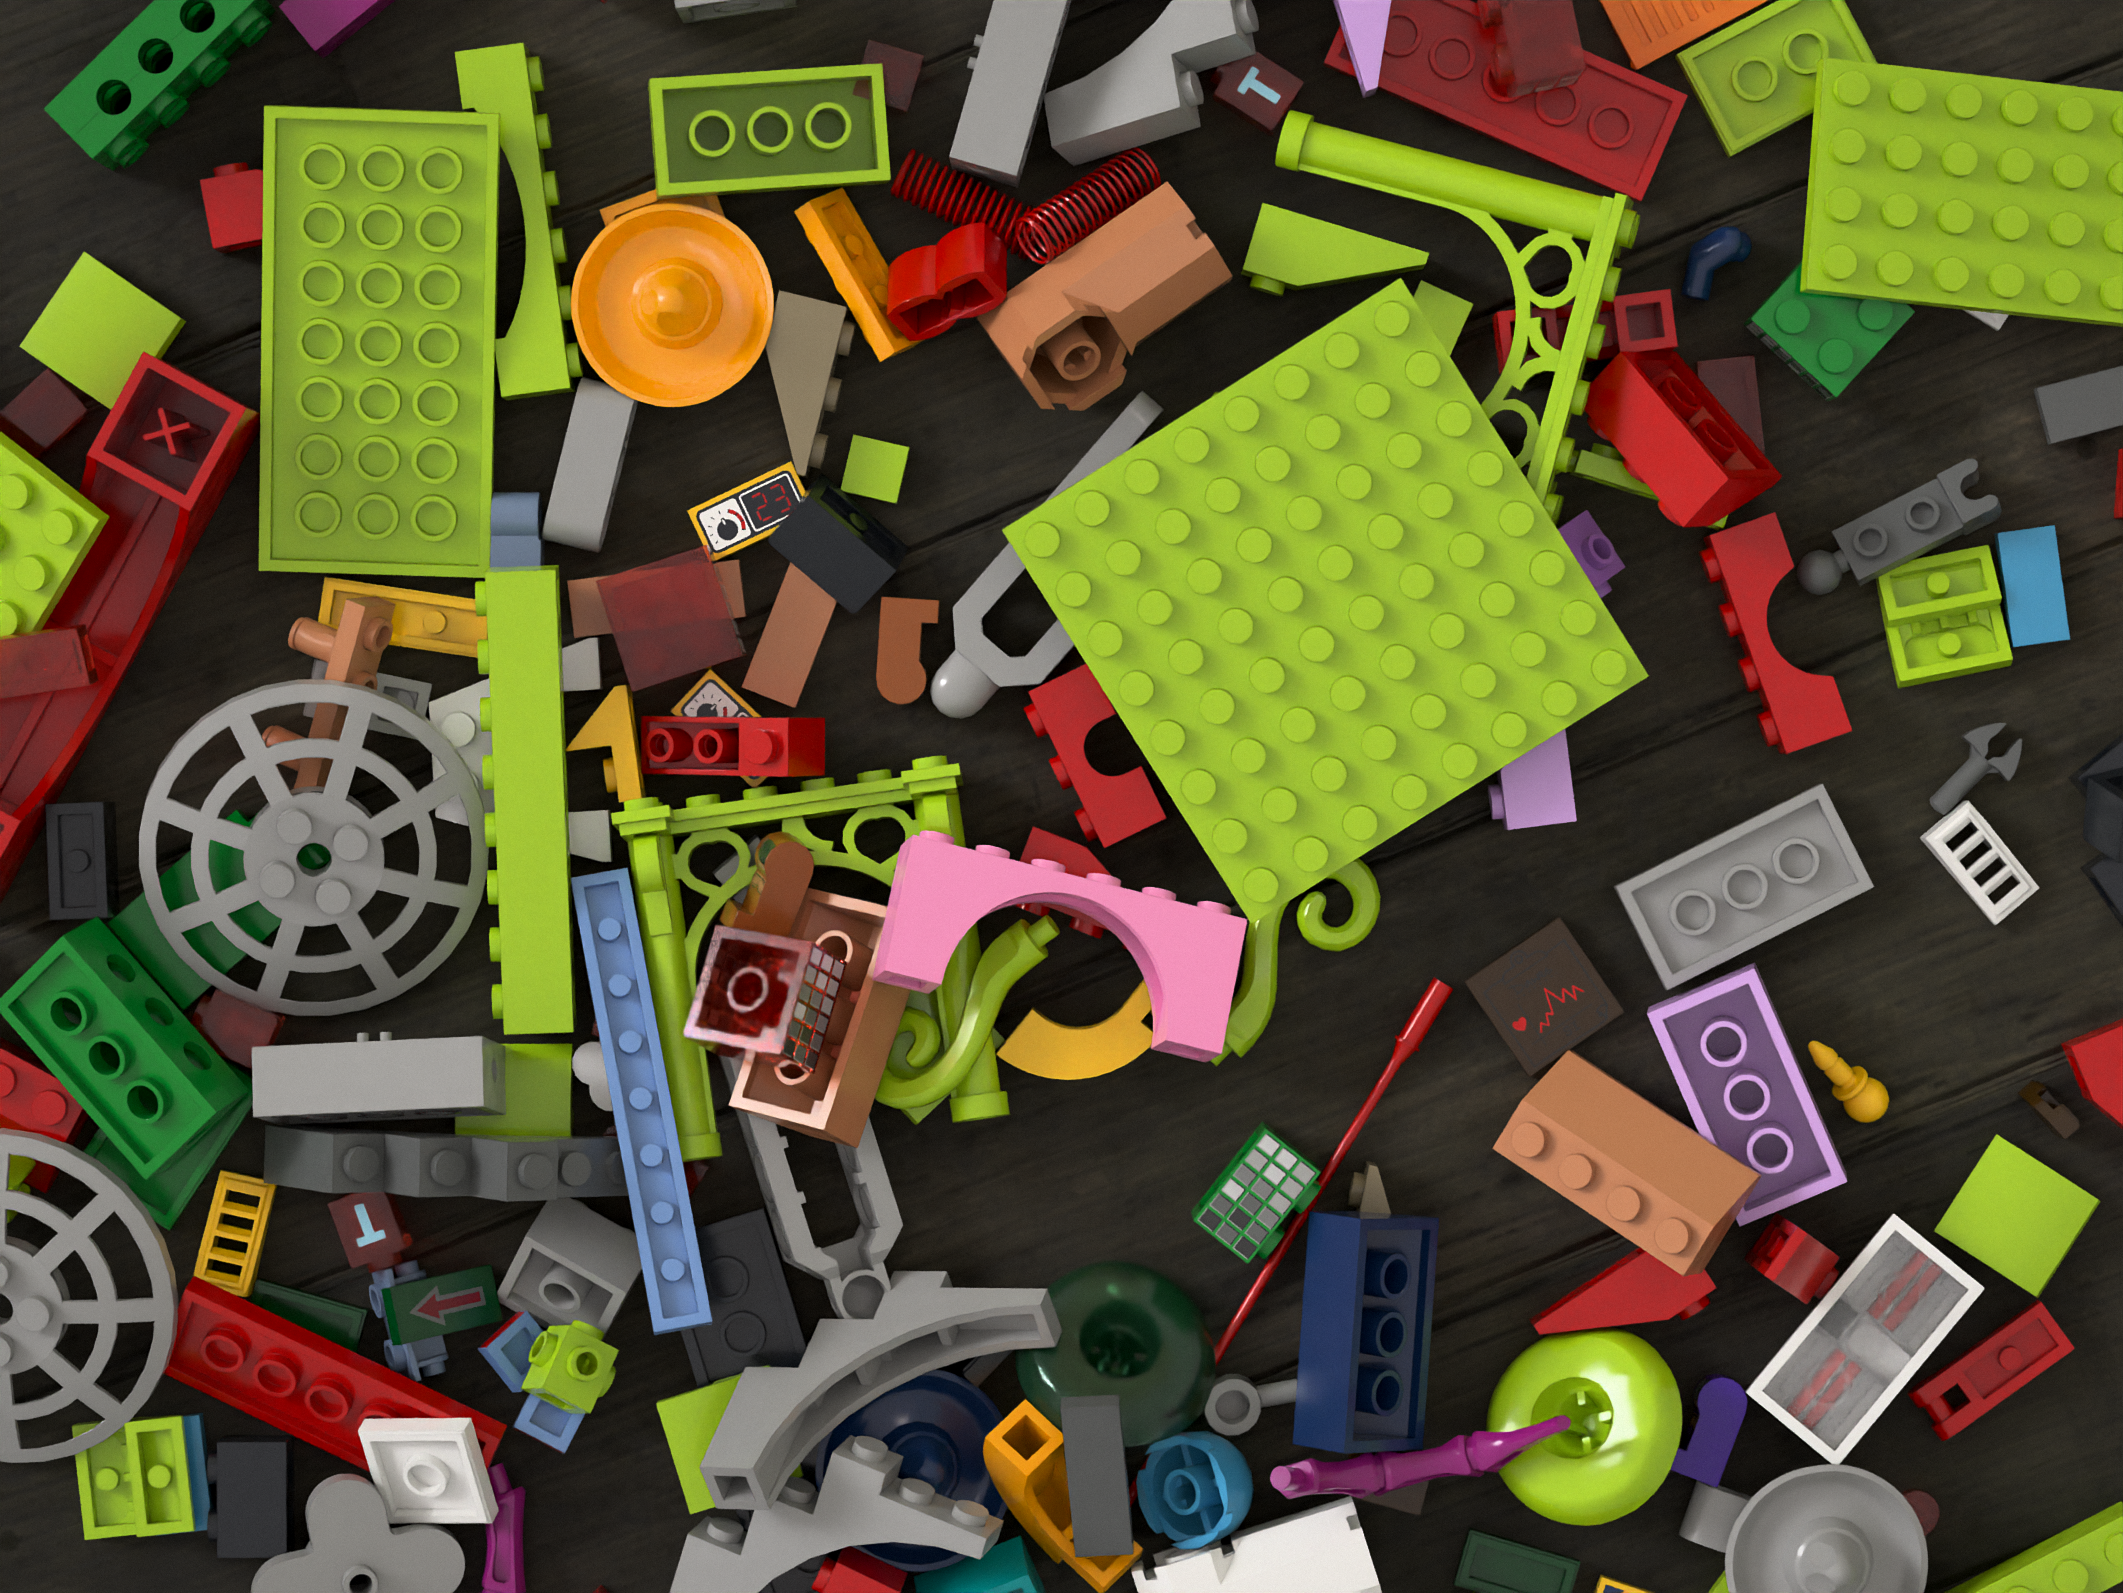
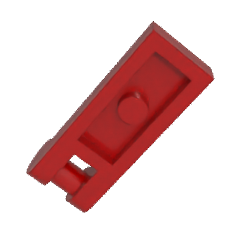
M2036 1300L1935 1374L1917 1383L1907 1394L1917 1408H1925L1934 1421L1931 1428L1941 1441H1945L1970 1425L2075 1348L2043 1303ZM1957 1384L1967 1400L1958 1407L1952 1408L1943 1393Z

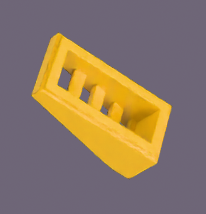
M223 1169L220 1170L193 1276L236 1296L249 1297L253 1294L277 1185L264 1183L263 1178ZM229 1190L260 1197L258 1208L227 1201ZM224 1213L254 1220L252 1230L223 1224ZM219 1237L248 1243L246 1253L217 1247ZM214 1260L242 1266L240 1276L212 1270Z

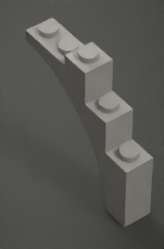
M1172 0L1156 22L1121 54L1087 76L1043 94L1052 148L1072 166H1076L1201 127L1197 105L1203 104L1204 97L1196 73L1256 54L1252 33L1259 30V22L1252 1Z
M894 1271L890 1279L892 1290L889 1292L885 1291L874 1318L820 1319L798 1368L745 1367L699 1467L716 1508L770 1510L789 1476L817 1443L848 1416L883 1393L926 1372L968 1358L1008 1350L1056 1347L1062 1333V1328L1048 1289L953 1288L947 1271Z
M850 1435L832 1452L820 1492L815 1491V1486L804 1479L789 1477L770 1510H754L748 1532L743 1531V1526L732 1519L705 1517L687 1534L670 1593H759L774 1578L810 1558L856 1545L897 1542L936 1546L980 1560L998 1541L1004 1520L989 1515V1511L976 1502L969 1500L954 1501L935 1493V1489L930 1484L922 1480L898 1478L904 1456L889 1451L888 1446L876 1438L869 1436L854 1437Z

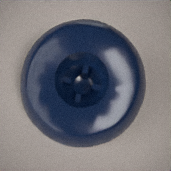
M937 1369L926 1372L883 1393L848 1416L820 1441L815 1467L817 1491L820 1492L832 1452L850 1435L854 1437L869 1436L884 1442L888 1446L889 1451L904 1456L898 1478L922 1480L930 1484L935 1489V1493L954 1501L969 1500L984 1506L989 1511V1515L1002 1520L1007 1505L996 1489L986 1468L983 1445L985 1437L1004 1419L989 1397L966 1379ZM897 1542L851 1546L900 1570L914 1572L941 1569L968 1557L936 1546Z

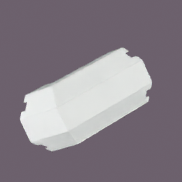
M1351 1496L1244 1530L1234 1531L1230 1534L1232 1544L1222 1545L1221 1540L1212 1545L1199 1549H1179L1174 1546L1154 1554L1156 1566L1145 1571L1142 1560L1131 1566V1572L1138 1593H1382Z

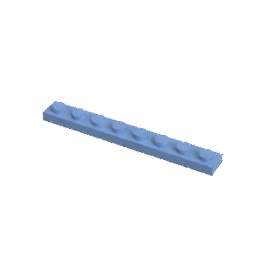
M628 868L570 878L654 1335L712 1325L711 1311Z

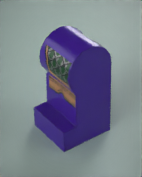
M1715 1373L1702 1378L1693 1389L1692 1402L1695 1411L1682 1444L1678 1446L1670 1470L1717 1488L1744 1419L1748 1401L1746 1393L1740 1384L1727 1375Z

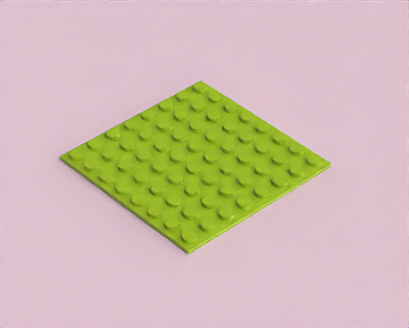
M1401 278L1002 529L1004 535L1251 924L1649 676Z

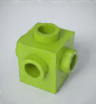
M573 1320L571 1325L549 1326L547 1331L539 1334L531 1347L528 1359L532 1364L521 1389L569 1414L591 1413L597 1398L602 1397L613 1382L616 1372L613 1363L619 1350L602 1342L605 1334L601 1330L582 1321Z

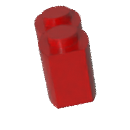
M985 222L956 228L942 237L937 245L922 246L907 251L897 257L888 267L887 317L909 341H919L935 337L953 326L957 319L985 314L1000 305L1007 297V247Z

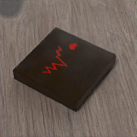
M1559 916L1463 981L1529 1077L1624 1013L1622 1007Z

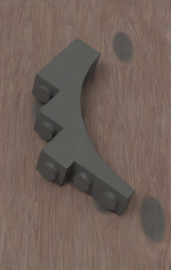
M319 1124L265 1125L264 1183L326 1193L386 1192L412 1197L473 1196L506 1202L557 1200V1198L628 1196L618 1136L471 1135L371 1130Z

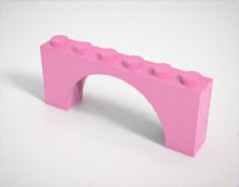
M921 831L919 836L912 835L900 845L872 980L929 994L942 984L946 967L956 946L966 932L980 918L1004 907L1023 903L1062 905L1078 910L1103 924L1119 938L1135 959L1144 977L1151 1000L1153 1015L1151 1049L1205 1063L1222 1054L1248 920L1230 915V907L1210 901H1199L1197 906L1175 901V893L1161 888L1144 887L1142 892L1120 887V879L1106 874L1089 873L1086 878L1065 873L1066 867L1055 861L1033 859L1031 864L1009 859V851L995 846L977 845L975 850L953 845V837L935 831Z

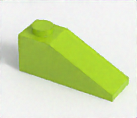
M1262 203L1241 274L1252 277L1251 288L1272 295L1283 296L1285 288L1298 291L1420 270L1426 265L1429 253Z

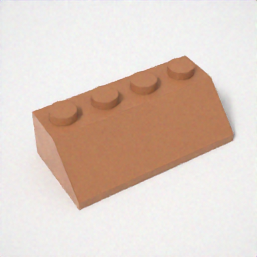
M807 888L784 949L781 950L729 1102L730 1107L808 1136L858 1148L911 991L910 989L872 980L888 906ZM814 946L824 951L819 967L810 962ZM825 953L834 957L830 973L820 968ZM836 959L845 964L841 980L831 974ZM808 964L818 969L814 985L804 980ZM819 971L829 976L825 991L815 986ZM830 977L840 982L836 997L826 993ZM803 982L813 988L808 1003L799 998ZM814 989L824 994L819 1009L810 1005ZM825 995L834 1000L830 1016L821 1011ZM797 1001L807 1006L803 1021L793 1016ZM809 1007L818 1012L814 1028L804 1023ZM819 1014L829 1018L825 1034L815 1029ZM792 1019L802 1024L798 1039L788 1035ZM803 1025L813 1030L808 1046L799 1041ZM814 1032L824 1037L819 1052L810 1047ZM787 1037L796 1042L792 1058L782 1053ZM798 1044L807 1048L803 1064L793 1059ZM809 1050L818 1055L814 1070L805 1066Z
M1568 1050L1521 1100L1492 1148L1682 1276L1703 1272L1762 1176L1573 1050Z

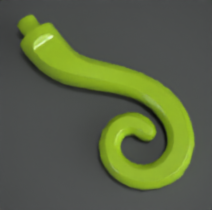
M1360 858L1355 859L1327 877L1342 883L1352 896L1353 911L1349 920L1344 925L1331 927L1322 920V913L1326 906V896L1322 892H1310L1300 902L1296 915L1301 934L1310 944L1322 950L1342 951L1351 948L1364 940L1376 923L1380 911L1381 896L1374 875ZM1290 901L1253 924L1249 921L1242 982L1231 1002L1222 1054L1210 1060L1216 1067L1232 1051L1242 1058L1261 1036L1271 1018L1277 993L1279 928L1284 910Z
M1045 915L1033 925H1030L1021 918L991 943L976 966L959 1025L944 1055L931 1068L920 1075L908 1079L895 1077L888 1067L887 1060L874 1099L879 1103L896 1109L923 1107L943 1098L963 1081L980 1057L1009 989L1023 975L1048 957L1049 954L1045 944L1060 934L1059 928L1050 916ZM906 1006L895 1039L905 1032H912L914 1034V1044L906 1053V1062L910 1067L919 1070L929 1065L938 1054L941 1044L940 1028L936 1021L925 1011Z

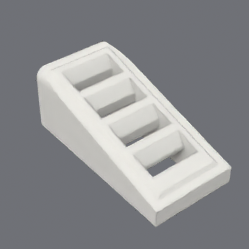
M1963 800L1920 837L1994 925H1997L2039 889V886L1970 801ZM1969 825L1974 833L1956 849L1951 851L1945 843L1965 826ZM1983 841L1989 850L1965 869L1960 860ZM1998 859L2003 867L1984 884L1979 886L1973 878L1994 860ZM2012 875L2019 884L1996 904H1993L1988 895Z

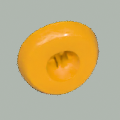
M662 203L645 206L622 215L605 227L593 240L583 255L574 276L571 293V315L577 340L584 356L596 373L618 392L631 399L655 406L684 407L708 401L731 388L751 370L760 357L768 340L773 322L774 294L768 268L757 247L731 221L715 212L698 206Z

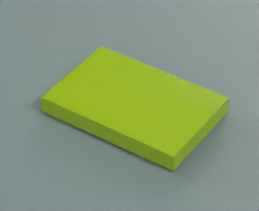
M1778 0L1675 56L1728 158L1814 113L1817 61L1826 57L1877 63L1844 0Z

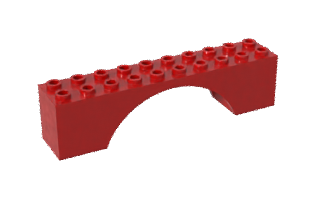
M144 351L87 453L85 471L79 489L80 494L110 517L0 697V904L46 822L45 804H56L260 430V412L167 361Z

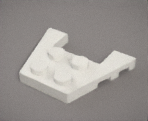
M587 638L563 648L564 692L602 690L600 638ZM488 678L429 702L430 722L451 741L469 767L481 795L485 813L495 812L494 790H484L482 776L483 755H492V732H481L480 698L490 697V682ZM432 754L434 781L447 772L439 760ZM459 794L435 808L436 818L469 826L466 810ZM610 810L569 812L570 854L600 862H612Z

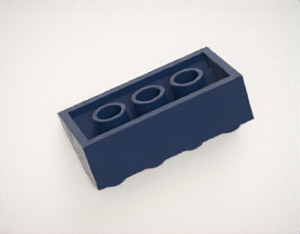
M1309 1211L1293 1444L1343 1454L1423 1449L1439 1218L1358 1211Z

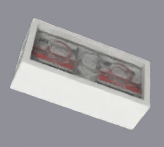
M1891 1214L1745 1392L1831 1464H1840L1985 1288L1898 1216Z

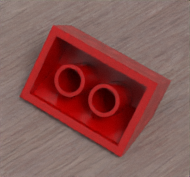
M1620 351L1591 383L1584 409L1589 415L1587 417L1589 426L1601 438L1612 442L1623 455L1622 463L1628 473L1636 480L1649 486L1659 498L1658 507L1661 512L1676 525L1682 527L1711 526L1774 486L1782 478L1777 469L1676 351Z
M0 1037V1128L38 1133L73 1146L89 1117L88 1113L40 1058ZM34 1159L36 1165L24 1182L44 1193H48L60 1169Z

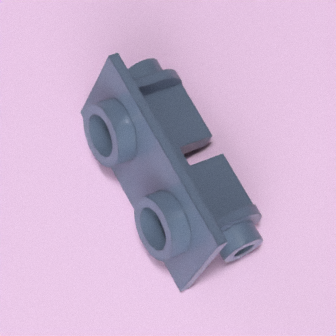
M412 1260L394 1266L397 1274L396 1277L393 1275L392 1268L371 1271L374 1284L369 1286V1297L376 1316L384 1318L389 1340L384 1341V1354L390 1370L417 1382L421 1380L418 1368H422L424 1377L445 1372L444 1360L449 1357L442 1335L402 1345H392L381 1289L426 1279V1270H419L417 1260Z

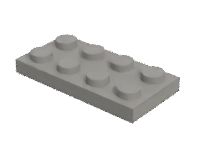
M1818 784L1614 886L1666 990L1874 887L1823 784Z

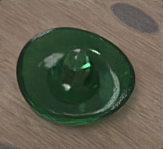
M1109 1260L1078 1267L1064 1274L1046 1288L1062 1328V1333L1056 1347L1015 1349L1018 1380L1029 1401L1044 1417L1062 1429L1061 1398L1120 1395L1125 1447L1147 1445L1168 1439L1183 1431L1198 1418L1204 1410L1213 1389L1216 1376L1215 1351L1210 1330L1201 1310L1179 1284L1165 1274L1146 1265L1132 1261Z

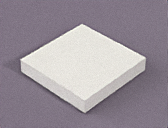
M471 1418L364 1419L358 1429V1433L374 1485L385 1504L389 1524L493 1523L499 1510Z

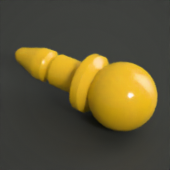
M1812 1040L1809 1042L1808 1049L1815 1064L1820 1070H1824V1074L1834 1083L1832 1094L1837 1100L1843 1101L1847 1114L1852 1119L1862 1123L1874 1122L1881 1118L1889 1105V1095L1885 1086L1880 1081L1868 1077V1073L1863 1067L1855 1066L1851 1068L1841 1057H1838V1054L1832 1048L1818 1041Z

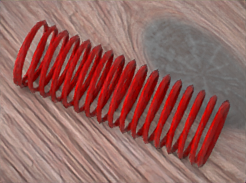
M1137 147L1123 151L1120 155L1115 156L1106 164L1086 175V177L1076 181L1072 186L1062 190L1058 195L1048 199L1044 204H1040L1030 213L1020 217L1015 225L1016 237L1020 246L1033 261L1039 264L1051 262L1061 252H1066L1068 248L1073 247L1075 243H1079L1088 234H1092L1095 230L1160 187L1161 178L1156 164L1145 151ZM1133 151H1138V152H1140L1145 158H1147L1148 161L1150 162V164L1152 165L1153 169L1151 168V166L1148 164V162H1147L1142 156H1140L1139 154H1137V153H1135V152H1133ZM1129 154L1136 156L1147 167L1153 178L1154 189H1151L1149 179L1144 170L1137 162L1128 157ZM1129 161L1134 166H1136V168L1142 174L1147 187H1145L1140 182L1138 176L1131 168ZM1122 166L1127 169L1132 181L1140 189L1141 195L1136 192L1131 180L1123 172ZM1115 170L1121 174L1122 180L1133 193L1134 199L1129 196L1124 184L1116 176ZM1108 174L1114 179L1118 189L1126 197L1127 203L1122 200L1118 190L1109 180ZM1102 179L1107 183L1109 190L1119 202L1120 208L1115 205L1111 194L1103 186ZM1095 184L1100 187L1105 199L1112 206L1113 212L1108 209L1103 197L1096 190ZM1088 188L1094 193L1098 203L1105 210L1106 216L1101 213L1097 203L1089 194ZM1081 192L1087 197L1092 209L1098 214L1099 221L1095 219L1090 207L1083 200ZM1074 197L1080 201V204L1084 209L1085 213L1091 219L1092 225L1087 222L1084 213L1076 204ZM1067 201L1073 206L1079 219L1084 223L1085 229L1080 226L1076 216L1069 209ZM1061 207L1066 210L1072 223L1077 227L1079 234L1073 230L1070 222L1062 213ZM1054 211L1060 216L1063 224L1071 233L1072 239L1066 235L1063 226L1055 217ZM1047 215L1053 220L1065 243L1059 239L1055 229L1049 223ZM1040 220L1046 224L1048 231L1050 232L1051 236L1056 240L1058 247L1054 246L1049 235L1041 226ZM1021 222L1027 244L1035 255L1044 261L1035 258L1023 244L1018 229ZM1026 222L1029 223L1031 233L1038 246L1048 254L1047 258L1042 256L1031 243L1026 232ZM1034 228L1037 230V232L1039 233V235L1042 237V239H1043V241H1044V243H1045L1046 248H1045V247L1043 246V244L1040 242L1039 238L1037 237V235H1036V233H1035Z
M915 148L911 149L894 181L890 192L891 196L895 195L896 198H899L904 193V203L908 202L912 197V206H916L920 202L919 207L921 211L928 206L929 215L937 209V219L941 218L945 213V222L947 223L953 218L952 223L954 227L959 225L961 221V226L976 223L982 205L990 190V185L986 186L975 209L967 220L982 185L981 181L977 183L968 203L959 216L965 198L974 181V178L971 177L950 213L966 176L965 173L961 174L952 194L943 207L950 186L957 174V169H954L934 204L940 186L949 169L948 165L944 167L935 187L926 200L930 186L941 164L940 161H937L930 177L917 197L933 159L932 157L928 158L918 180L909 193L913 179L924 157V153H920L913 170L901 188L916 153ZM998 189L994 191L977 223L986 222L999 192ZM1006 193L1002 195L986 224L991 230H993L1007 197ZM1013 197L993 232L1003 241L1007 249L1012 244L1011 255L1016 254L1020 248L1019 258L1026 261L1029 256L1020 246L1015 231L1009 239L1023 206V201L1019 202L1001 235L1004 224L1015 202ZM1031 205L1027 207L1023 216L1027 213H1030L1032 209ZM1040 220L1041 226L1044 227L1045 223ZM1022 222L1018 227L1019 234L1022 232ZM1028 224V226H1027V228H1026V232H1027V234H1028V237H1029L1030 234H1031V230H1030L1029 224ZM1035 229V233H1036L1037 237L1039 238L1040 235H1039V233L1037 232V230ZM1023 234L1021 239L1023 241V244L1026 246L1027 242ZM1032 235L1030 241L1035 246L1036 241ZM1027 245L1026 248L1031 253L1032 250L1030 249L1029 245Z

